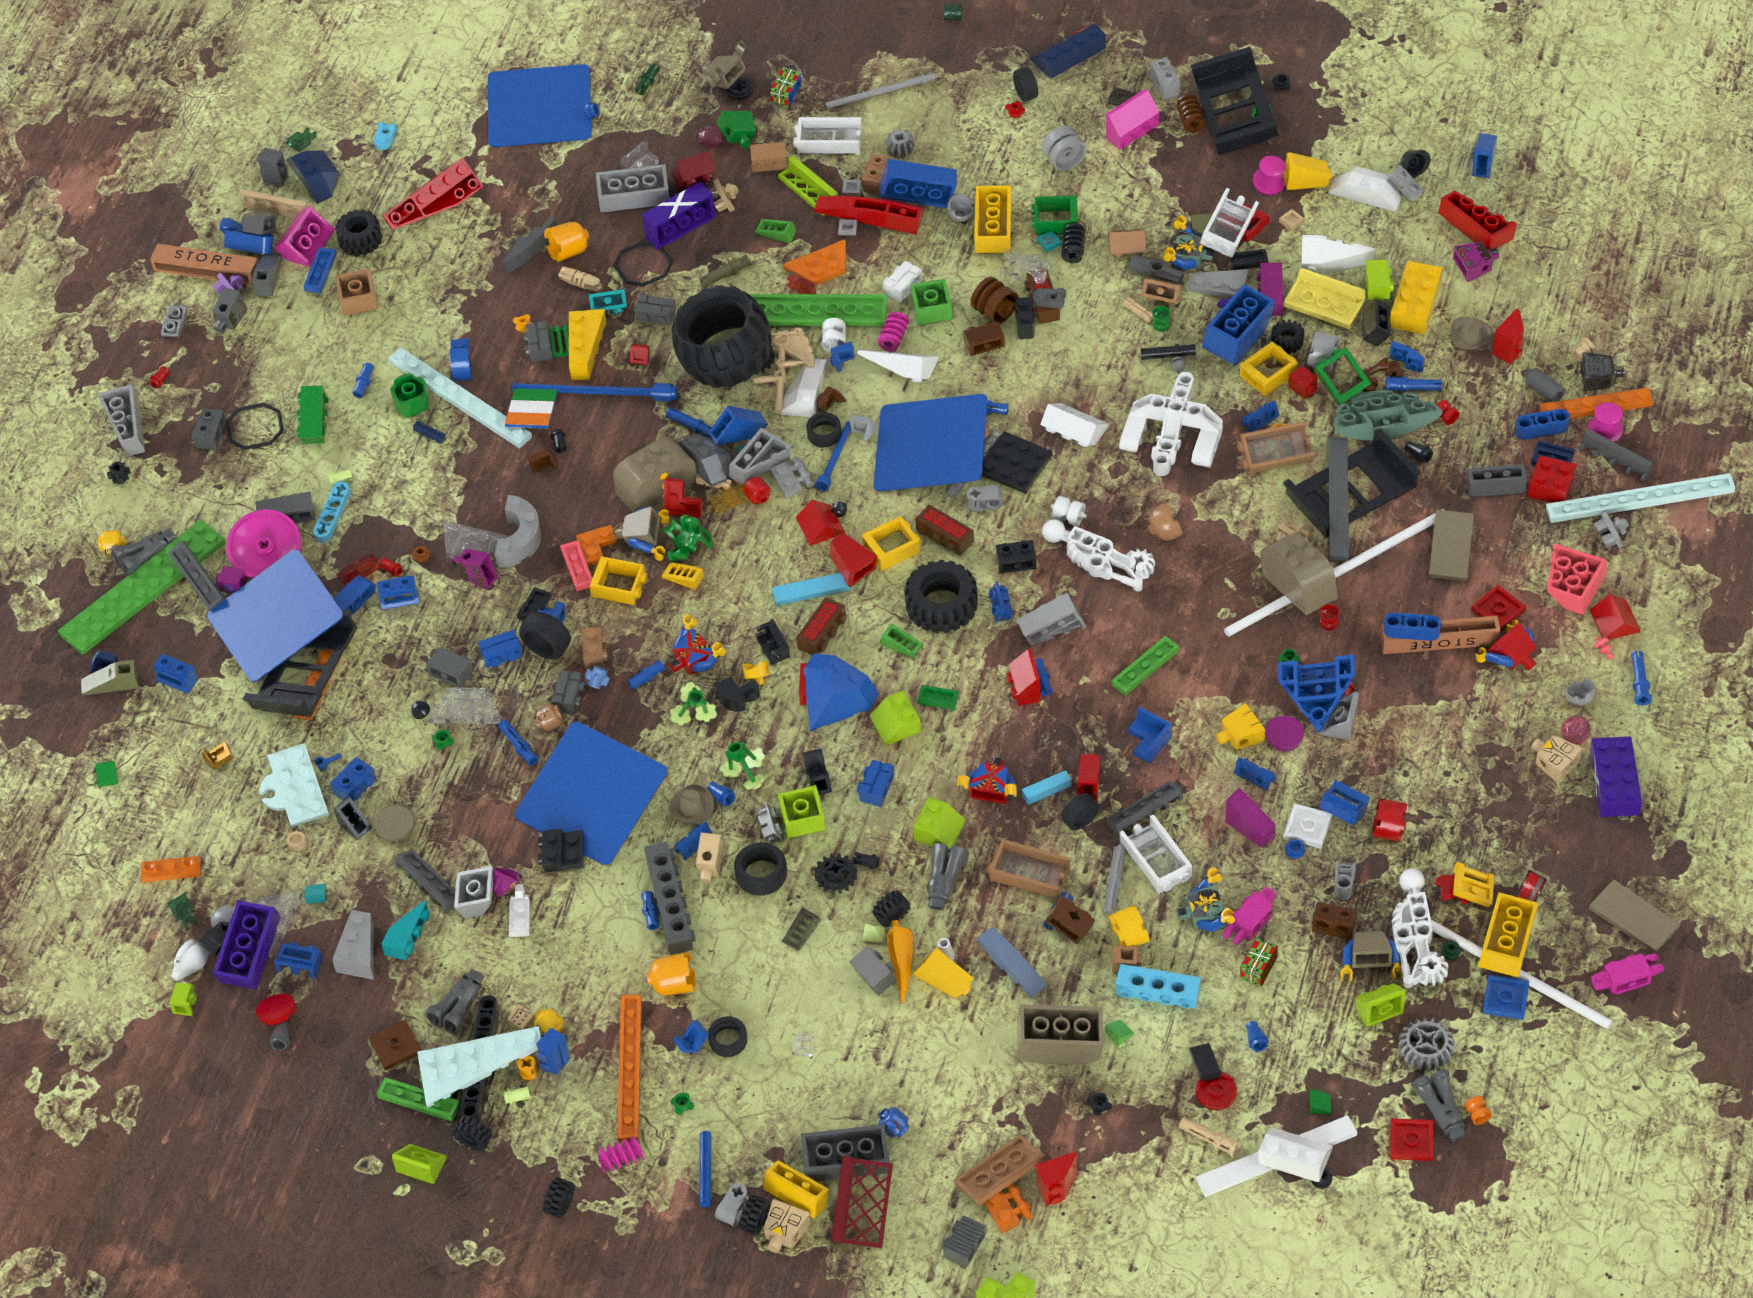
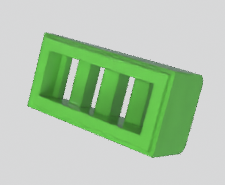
M761 219L755 233L781 242L791 243L796 229L793 222Z
M892 623L881 636L879 642L910 658H914L923 646L922 642ZM914 645V649L912 651L909 650L910 646Z

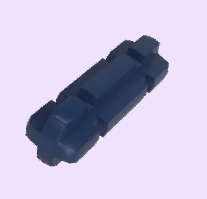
M416 421L413 425L414 431L440 444L446 440L444 433L426 424L424 425L420 421Z

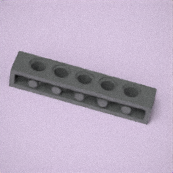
M667 841L644 846L669 953L673 955L693 950L692 942L696 941L693 929L689 930L688 925H692L689 913L685 914L684 911L687 908L685 897L680 895L683 892L681 880L677 881L676 876H679L677 864L673 865L672 860H675L673 848L669 849Z

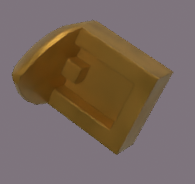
M225 741L209 752L206 749L202 750L203 760L212 769H218L234 759L231 749Z

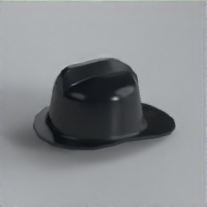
M1408 150L1402 155L1399 165L1414 179L1427 170L1431 157L1426 150Z

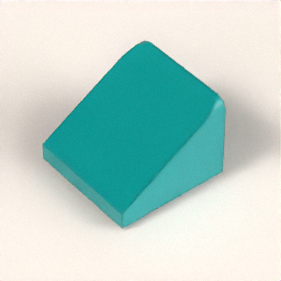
M326 884L306 886L304 893L306 904L326 902Z

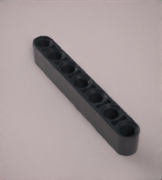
M486 995L480 999L472 1040L496 1035L500 1013L494 996ZM489 1076L463 1090L460 1107L461 1117H467V1115L473 1113L470 1116L471 1119L474 1117L477 1121H481Z

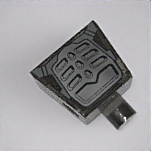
M1582 353L1581 374L1583 391L1611 388L1614 377H1624V366H1613V357L1610 355Z

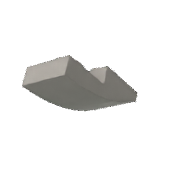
M169 305L167 318L163 321L161 336H180L188 309L186 306Z

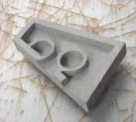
M1249 269L1192 273L1188 291L1232 298L1243 284H1246Z

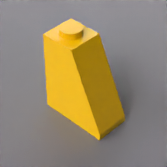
M1291 152L1287 153L1286 169L1283 176L1287 190L1329 186V179H1332V170L1328 168L1327 161Z
M937 948L920 963L913 973L917 978L956 999L961 994L965 996L972 988L970 983L974 979Z

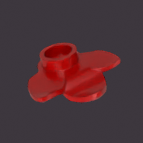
M1455 873L1452 875H1442L1436 879L1434 884L1441 887L1442 901L1457 897L1464 905L1469 902V900L1453 895Z

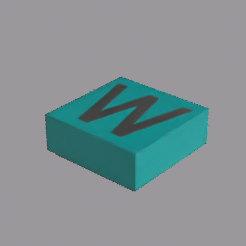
M1052 230L1037 237V243L1046 253L1061 246V240Z

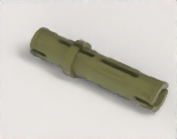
M744 255L734 261L730 260L728 264L699 277L700 284L705 288L730 274H736L738 270L751 265L749 258H747L748 256Z

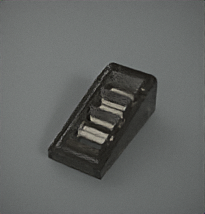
M801 908L782 939V943L800 951L819 925L820 917ZM804 919H807V920H809V921H811V922H810V924H808V923L804 922L803 920H804ZM800 924L807 928L806 931L799 928ZM795 931H798V932L802 933L803 936L800 937V936H798L797 934H795L794 932H795ZM793 937L799 940V942L797 944L789 939Z

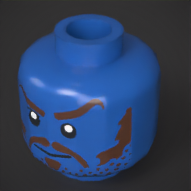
M897 1107L884 1108L878 1115V1118H880L878 1125L884 1124L885 1133L891 1138L901 1137L909 1128L908 1117Z

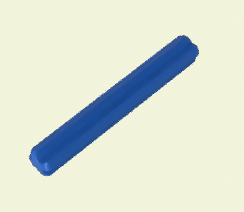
M702 1131L700 1133L699 1203L702 1208L711 1206V1132Z

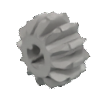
M900 128L899 131L893 130L892 133H888L885 146L888 153H891L893 157L896 155L899 158L901 155L907 157L908 153L913 151L915 140L912 133H909L908 130L902 131Z

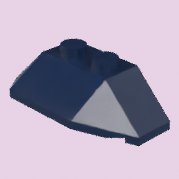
M303 151L286 159L317 204L333 197L339 172L324 151Z

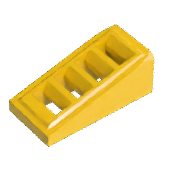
M670 562L662 575L663 579L696 590L704 577L702 568Z

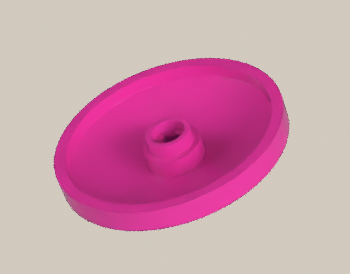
M264 509L248 513L234 524L229 532L226 548L232 566L243 569L246 577L252 580L290 551L298 550L301 553L302 539L299 529L291 518L279 511Z

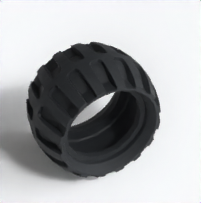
M718 285L714 288L700 290L699 293L687 298L682 306L680 305L676 317L673 319L672 343L680 364L695 380L703 385H710L713 388L733 387L738 383L748 381L767 362L771 348V329L765 312L751 295L734 286L724 287L723 285ZM741 328L734 336L723 342L701 346L706 340L721 331Z

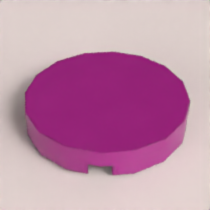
M1291 716L1275 717L1268 722L1265 728L1267 743L1271 744L1278 751L1294 750L1302 743L1304 738L1302 724Z

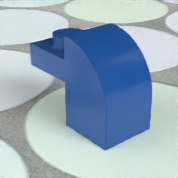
M469 338L451 340L450 361L454 381L472 380Z

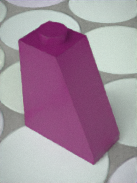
M1238 788L1226 800L1225 822L1262 848L1274 840L1276 824L1242 789Z

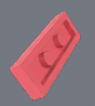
M578 540L560 545L576 592L590 588L592 576Z

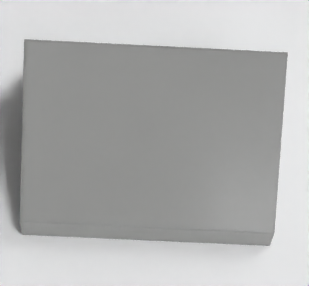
M1358 692L1341 697L1320 734L1348 741L1351 740L1358 712Z

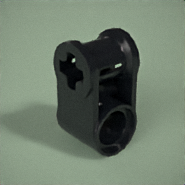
M219 922L202 936L198 944L213 956H216L221 950L229 923Z

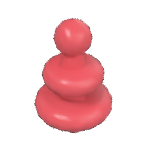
M1598 636L1596 638L1598 642L1595 643L1594 648L1600 649L1601 654H1606L1607 659H1613L1614 655L1609 651L1611 646L1606 645L1609 639H1601Z

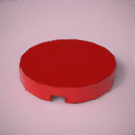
M274 994L262 1000L256 1007L255 1012L259 1022H265L266 1025H276L287 1021L289 1015L296 1012L297 1006L294 998L289 994Z
M1221 1072V1077L1203 1082L1199 1079L1196 1084L1195 1094L1203 1107L1219 1111L1228 1108L1234 1103L1237 1095V1086L1230 1075Z

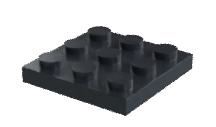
M1004 431L983 460L982 476L1027 494L1053 456V451Z

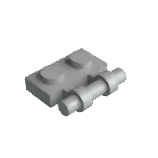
M797 456L792 458L793 465L791 466L785 461L770 467V473L785 498L802 492L801 485L806 484L807 487H811L814 484L810 472H807L804 462ZM799 472L801 476L796 478L794 474Z

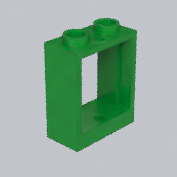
M1077 195L1035 197V204H1031V215H1035V217H1031L1032 228H1035V235H1043L1051 230L1054 234H1063V229L1067 225L1072 223L1078 224ZM1070 211L1071 220L1040 221L1039 212Z
M1347 347L1344 349L1337 348L1331 352L1332 357L1329 359L1322 358L1316 363L1317 367L1313 369L1337 406L1371 384ZM1344 355L1361 382L1340 395L1323 368Z

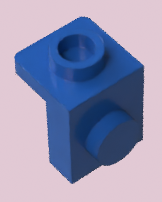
M851 341L831 348L830 363L832 367H836L838 372H841V363L854 358V346Z
M692 1020L684 1035L675 1036L673 1040L682 1052L694 1053L699 1052L709 1033L698 1020Z

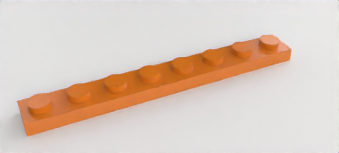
M621 995L618 1142H622L624 1139L630 1142V1137L632 1136L639 1142L641 995Z

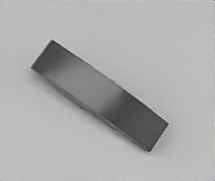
M549 216L541 228L535 226L527 238L519 237L503 260L505 273H510L523 265L548 243V238H544V231L547 228L557 226L556 218Z

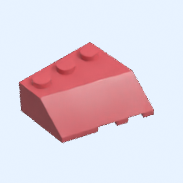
M1553 543L1547 592L1566 610L1584 615L1607 576V560Z

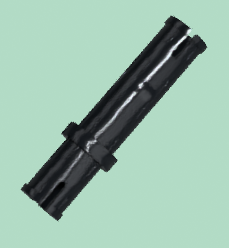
M1195 344L1141 348L1142 360L1196 356Z

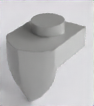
M852 415L850 419L851 432L864 434V441L869 440L877 428V424L871 418Z

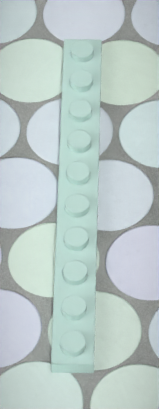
M400 347L388 358L390 364L404 373L413 374L415 377L421 376L426 381L428 389L519 449L532 438L531 432L525 428L505 427V415Z
M1729 473L1546 504V511L1550 523L1597 516L1605 511L1609 514L1734 493L1735 485Z

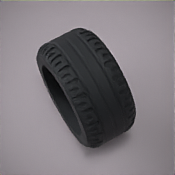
M532 612L529 614L519 629L520 638L531 651L547 659L561 657L571 642L568 629L558 619L544 612Z
M757 842L746 846L736 856L734 862L735 877L738 885L745 892L751 895L765 896L774 893V891L776 892L785 883L787 877L786 858L777 846L765 842ZM756 861H769L777 866L774 872L765 877H753L745 872L746 868Z

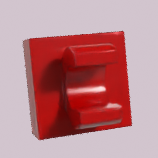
M632 343L630 346V363L648 365L650 346Z

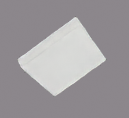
M1294 803L1283 839L1289 841L1297 839L1304 845L1322 849L1333 815Z

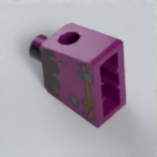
M1483 242L1454 246L1453 260L1467 282L1490 272L1493 260L1499 258L1497 248L1487 250Z
M465 549L460 556L455 555L452 559V565L458 567L464 580L488 590L498 578L489 553Z

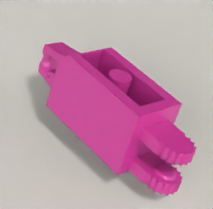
M1266 886L1261 892L1257 893L1254 891L1250 897L1247 896L1242 902L1240 909L1235 910L1232 915L1235 918L1234 923L1228 925L1222 936L1227 939L1233 932H1236L1237 935L1233 940L1235 945H1239L1244 938L1251 941L1272 917V903L1276 898V892Z
M1642 953L1630 955L1623 960L1607 963L1604 965L1603 971L1591 976L1590 981L1595 991L1609 988L1611 993L1617 995L1651 984L1652 976L1664 971V967L1662 964L1649 966L1659 959L1656 953L1643 956Z

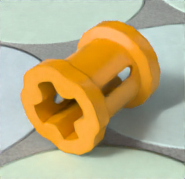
M528 1055L522 1059L519 1058L517 1065L520 1070V1077L525 1081L534 1080L538 1075L534 1057Z

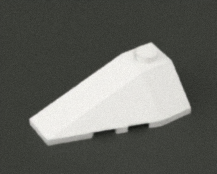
M1321 235L1302 236L1301 268L1324 275L1366 264V260H1374V248L1355 243L1348 245L1342 243V240L1331 241L1327 240L1326 236Z
M858 350L857 354L903 377L911 378L912 382H922V379H929L939 359V356L922 354H890L885 351Z
M815 359L814 367L806 365L802 367L783 396L782 413L779 415L812 417L816 414L818 407L817 398L822 388L827 364L826 359Z

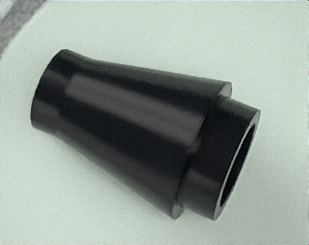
M1408 441L1405 445V451L1411 454L1419 463L1426 464L1433 456V451L1429 446Z

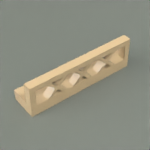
M242 190L240 193L243 206L247 209L272 212L295 218L300 211L309 206L314 209V204L254 191Z

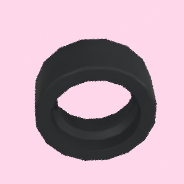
M1029 67L1014 70L1013 83L1019 98L1023 102L1037 98L1038 85L1032 70Z
M828 412L817 413L810 417L806 424L807 438L813 445L823 448L830 447L838 442L841 435V423L834 414ZM820 425H831L835 428L832 433L827 435H819L813 432Z
M1082 793L1073 798L1064 807L1061 819L1073 831L1082 829L1095 818L1099 811V804L1088 793Z
M731 1016L716 1019L709 1027V1045L717 1055L733 1057L745 1049L747 1031L743 1022L738 1018ZM724 1029H734L740 1034V1038L730 1045H723L716 1041V1035Z

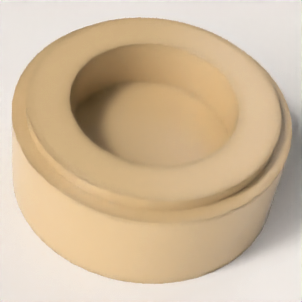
M294 831L286 838L288 848L292 851H300L307 845L306 836L300 831Z

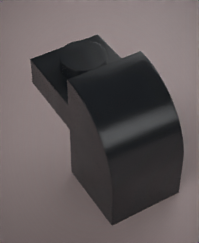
M729 677L714 684L715 695L720 704L730 711L746 710L745 703L760 697L759 686L756 680L737 687L733 678Z
M822 749L803 752L809 787L816 785L819 795L832 792Z

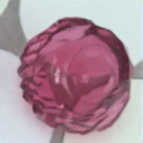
M706 125L697 135L698 142L710 148L723 145L726 139L717 125Z
M1575 715L1564 720L1561 725V732L1566 741L1580 745L1589 738L1591 725L1586 718Z

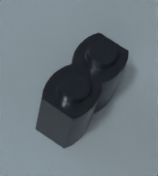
M1021 297L1015 300V320L1017 323V335L1020 339H1031L1035 335L1033 303L1030 297Z

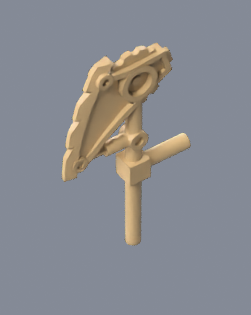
M794 327V331L784 330L771 334V346L773 351L778 353V360L776 361L777 370L774 371V375L753 377L754 384L775 382L776 414L782 413L783 385L787 384L786 367H793L799 364L809 367L815 366L812 347L801 328ZM785 354H788L799 361H785Z

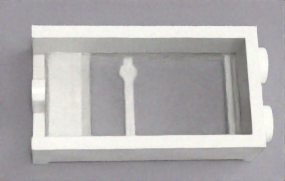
M799 117L798 124H795V135L797 137H794V148H797V154L856 153V155H860L861 117Z
M1226 188L1203 232L1200 243L1224 255L1233 257L1256 212L1259 202L1256 201L1252 209L1243 206L1245 201L1243 196H1239L1236 202L1228 199L1227 195L1230 189Z
M1154 815L1150 816L1149 826L1142 829L1140 824H1136L1133 827L1132 835L1127 836L1124 831L1120 832V844L1125 847L1126 851L1156 889L1157 894L1169 891L1173 886L1180 882H1186L1192 877L1191 863Z

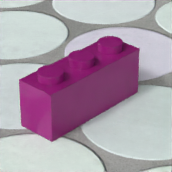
M1260 263V270H1257V281H1260V284H1257V291L1275 300L1271 316H1283L1282 263Z

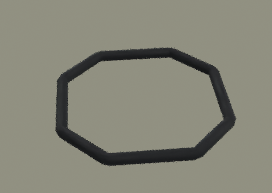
M641 241L639 243H636L632 246L620 250L614 262V267L626 283L638 286H646L648 284H651L655 281L665 278L668 275L673 264L672 259L665 251L663 246H661L660 249L669 261L668 267L663 275L648 280L644 283L627 280V278L617 265L622 253L627 252L643 244L654 246L651 242Z
M267 403L239 407L226 421L229 442L244 450L271 445L284 430L280 410ZM265 406L277 412L280 431L271 441L244 446L232 440L230 421L239 411Z

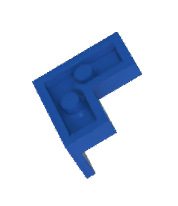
M1139 707L1137 709V718L1128 728L1129 734L1142 740L1134 750V756L1151 764L1171 739L1172 724Z

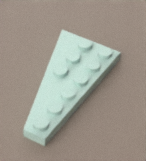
M539 1026L417 1052L427 1108L433 1106L434 1102L442 1098L450 1097L451 1093L459 1089H465L492 1075L491 1072L500 1067L503 1069L509 1066L508 1063L518 1058L522 1059L537 1051L536 1043L541 1039Z

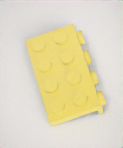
M1301 268L1298 272L1297 280L1283 301V307L1350 330L1366 303L1367 292L1360 287H1355L1343 281Z

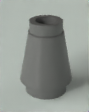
M287 1021L276 1024L270 1037L271 1047L275 1050H285L290 1044Z

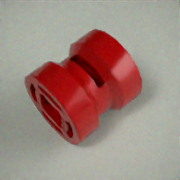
M1442 400L1436 405L1442 410V415L1439 417L1442 418L1443 423L1446 425H1451L1458 419L1460 412L1456 408H1452L1448 400Z
M1326 604L1321 607L1319 621L1321 628L1331 631L1338 627L1339 609L1337 606Z

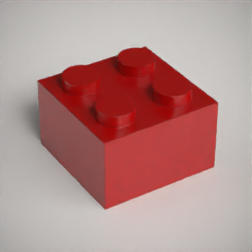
M1539 455L1529 483L1528 497L1549 503L1566 501L1574 481L1576 464Z

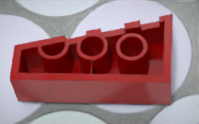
M1455 190L1441 198L1438 214L1474 243L1483 242L1487 250L1499 248L1514 239L1517 223L1514 221L1508 222L1504 220V216L1489 212L1487 207L1474 204V200Z

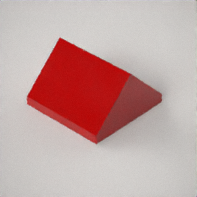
M812 499L796 516V520L810 546L845 533L837 516L832 512L830 504Z
M1610 593L1590 609V613L1602 638L1611 640L1640 633L1637 621L1625 599Z

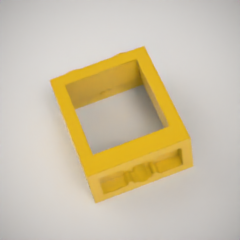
M1270 342L1240 364V377L1263 396H1266L1289 380V375L1297 370L1298 362L1293 356L1288 355L1281 346ZM1272 356L1284 367L1269 378H1266L1255 368Z
M901 516L862 534L863 546L877 555L876 565L881 571L920 553L921 539L919 535L913 533L909 522H905ZM901 530L909 542L884 553L876 542Z
M601 556L590 583L591 597L635 605L637 598L641 597V587L647 581L648 574L645 573L644 565ZM613 573L636 578L631 591L604 586L608 574Z

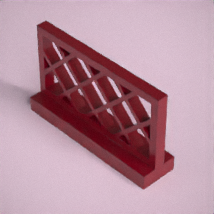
M848 1156L842 1157L831 1238L832 1243H845L882 1249L893 1168L892 1163L856 1159ZM855 1164H862L869 1172L858 1178L854 1173ZM878 1167L888 1168L887 1177L882 1181H879L873 1173ZM871 1174L878 1184L868 1191L861 1180ZM853 1176H854V1178H855L857 1181L852 1184ZM885 1181H886V1187H884V1186L882 1185V1183L885 1182ZM859 1183L866 1193L856 1200L851 1193V1188ZM880 1186L885 1195L877 1203L870 1192ZM868 1195L875 1205L865 1212L858 1201ZM850 1197L854 1201L852 1204H850ZM856 1204L863 1214L853 1221L848 1211L849 1208ZM877 1207L882 1213V1218L874 1224L868 1213ZM865 1216L872 1226L862 1233L856 1222ZM847 1219H849L850 1222H851L848 1226H847ZM879 1223H881L880 1230L877 1228ZM853 1225L860 1235L854 1240L845 1239L846 1230ZM874 1228L879 1234L878 1243L869 1242L865 1234ZM863 1237L865 1241H859L858 1239Z

